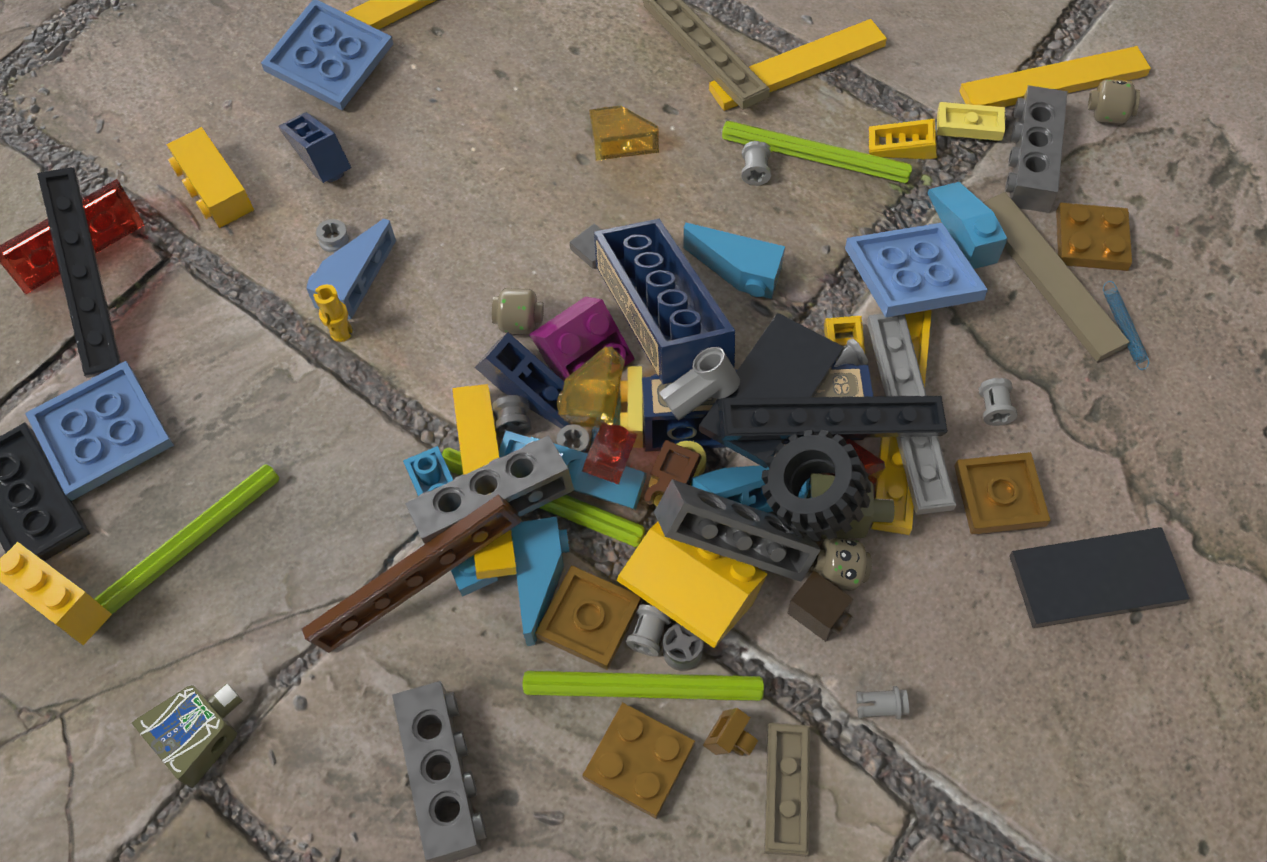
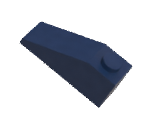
M307 112L278 126L312 174L322 183L326 181L334 182L342 178L345 171L352 168L336 134Z
M509 332L501 337L474 367L506 395H519L526 398L530 410L561 429L567 425L574 424L589 405Z

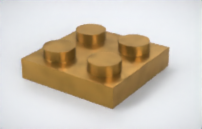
M1059 203L1056 210L1058 256L1067 266L1121 271L1129 270L1132 264L1128 208Z
M1031 452L959 459L956 461L954 468L971 535L1046 527L1051 521Z
M571 565L535 632L536 637L608 671L637 613L642 598L629 590Z
M622 702L582 777L591 784L657 819L695 745V740Z

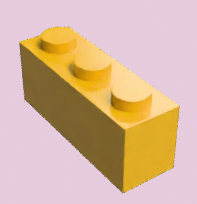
M202 127L166 144L173 156L168 159L169 164L177 177L185 176V179L181 181L191 198L199 197L200 200L196 201V204L205 219L212 217L217 226L221 228L254 211L244 187Z
M17 542L0 558V582L83 646L112 615L85 591Z

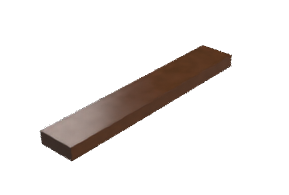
M499 494L303 627L302 631L305 640L328 653L332 652L522 522L518 511Z

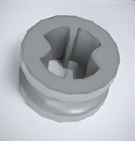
M329 219L323 221L316 229L318 242L324 251L336 252L348 243L347 229L340 220ZM334 232L338 233L337 237H333ZM331 233V238H327V235Z
M575 424L567 425L557 434L556 440L558 445L568 447V439L573 438V441H575V438H579L580 446L574 448V445H572L571 449L589 453V434L582 426Z

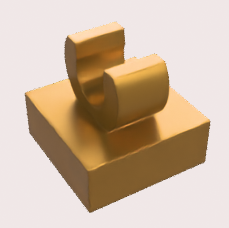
M738 708L723 711L703 746L715 755L729 754L731 750L740 756H743L744 753L751 755L758 742L754 736L744 731L751 717Z

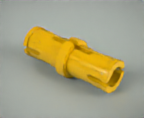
M329 284L319 286L315 290L317 294L313 296L319 307L321 322L328 327L331 338L334 341H347L350 339V333H353V330L347 320L348 311L346 305L339 300L334 286Z

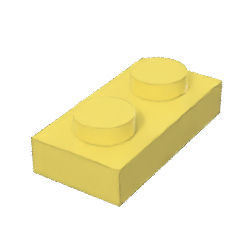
M939 103L937 110V135L1002 141L1005 133V107Z
M642 366L628 367V380L620 381L621 402H628V412H620L621 434H628V448H643Z

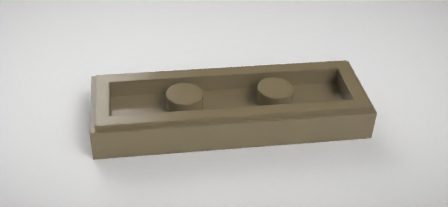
M768 723L764 854L807 857L809 854L810 726Z

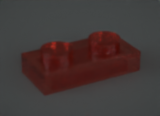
M602 422L587 455L582 472L619 485L638 434L629 432L621 425H610Z

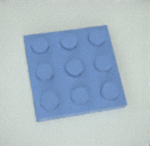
M312 0L261 64L265 72L343 110L392 47L393 40L392 36L319 0Z
M943 223L847 238L845 250L885 318L985 299L988 289Z
M127 361L25 413L65 495L71 501L174 446Z

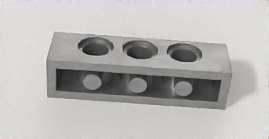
M1028 85L1024 98L1017 99L1014 117L1019 118V121L1015 122L1011 135V142H1016V147H1012L1008 160V167H1013V172L1008 174L1005 192L1010 193V198L1020 209L1049 213L1058 194L1068 91Z
M548 435L538 441H532L523 448L502 458H496L489 464L468 474L460 475L453 481L432 491L424 492L405 504L425 545L498 494L518 511L519 516H522L574 491L569 470Z
M673 479L654 511L665 537L802 582L820 552V548L815 541L810 539L808 534L804 539L796 536L793 530L789 531L775 515Z
M438 681L392 694L425 861L452 862L482 853L480 840L487 838L481 812L476 814L473 812L471 798L477 796V790L472 772H465L461 757L467 756L468 750L463 731H455L453 717L459 716V710L454 692L447 693L442 682ZM433 723L442 725V730L437 737L433 739L423 738V732L428 725ZM443 762L451 764L450 772L444 779H431V772L437 764ZM449 803L460 805V812L456 819L447 823L440 821V812L445 805Z

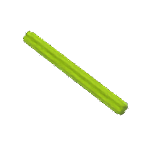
M726 121L722 130V138L727 141L744 145L752 141L765 142L773 152L901 183L909 181L912 171V165L733 121Z
M450 447L445 448L442 456L449 471L463 475L460 451ZM564 495L539 507L633 547L639 546L645 534V528L642 525L568 495Z
M268 464L261 466L94 598V600L113 614L279 481L277 473Z
M524 672L522 682L523 691L526 695L760 701L764 696V682L760 676Z

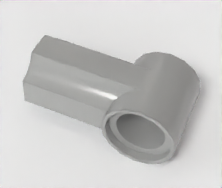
M711 347L700 352L693 361L692 370L659 392L678 421L711 397L716 399L725 398L737 390L740 385V378L723 349Z

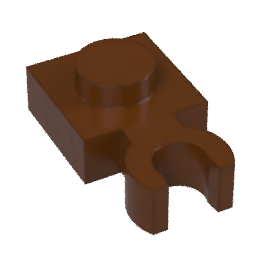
M665 440L650 472L652 478L657 479L658 482L646 491L645 502L648 505H652L656 496L664 495L672 479L690 485L691 478L694 476L702 459L701 455Z

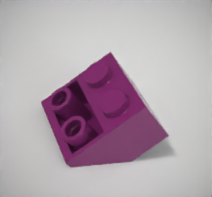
M582 298L529 334L546 364L581 397L635 359L604 301L598 298Z

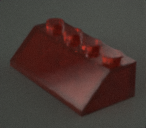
M117 179L83 197L95 253L100 252L145 225ZM48 218L0 244V263L25 294L60 275Z

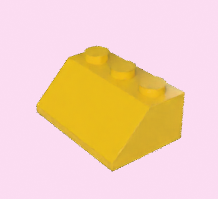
M657 522L649 529L618 575L617 581L715 648L752 607L767 573L758 567L665 537L659 522Z

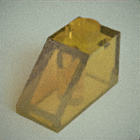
M623 106L589 110L591 136L596 161L659 153V129L654 123Z
M605 346L565 379L563 392H560L558 396L557 408L559 411L558 415L570 425L612 429L625 361L613 347Z

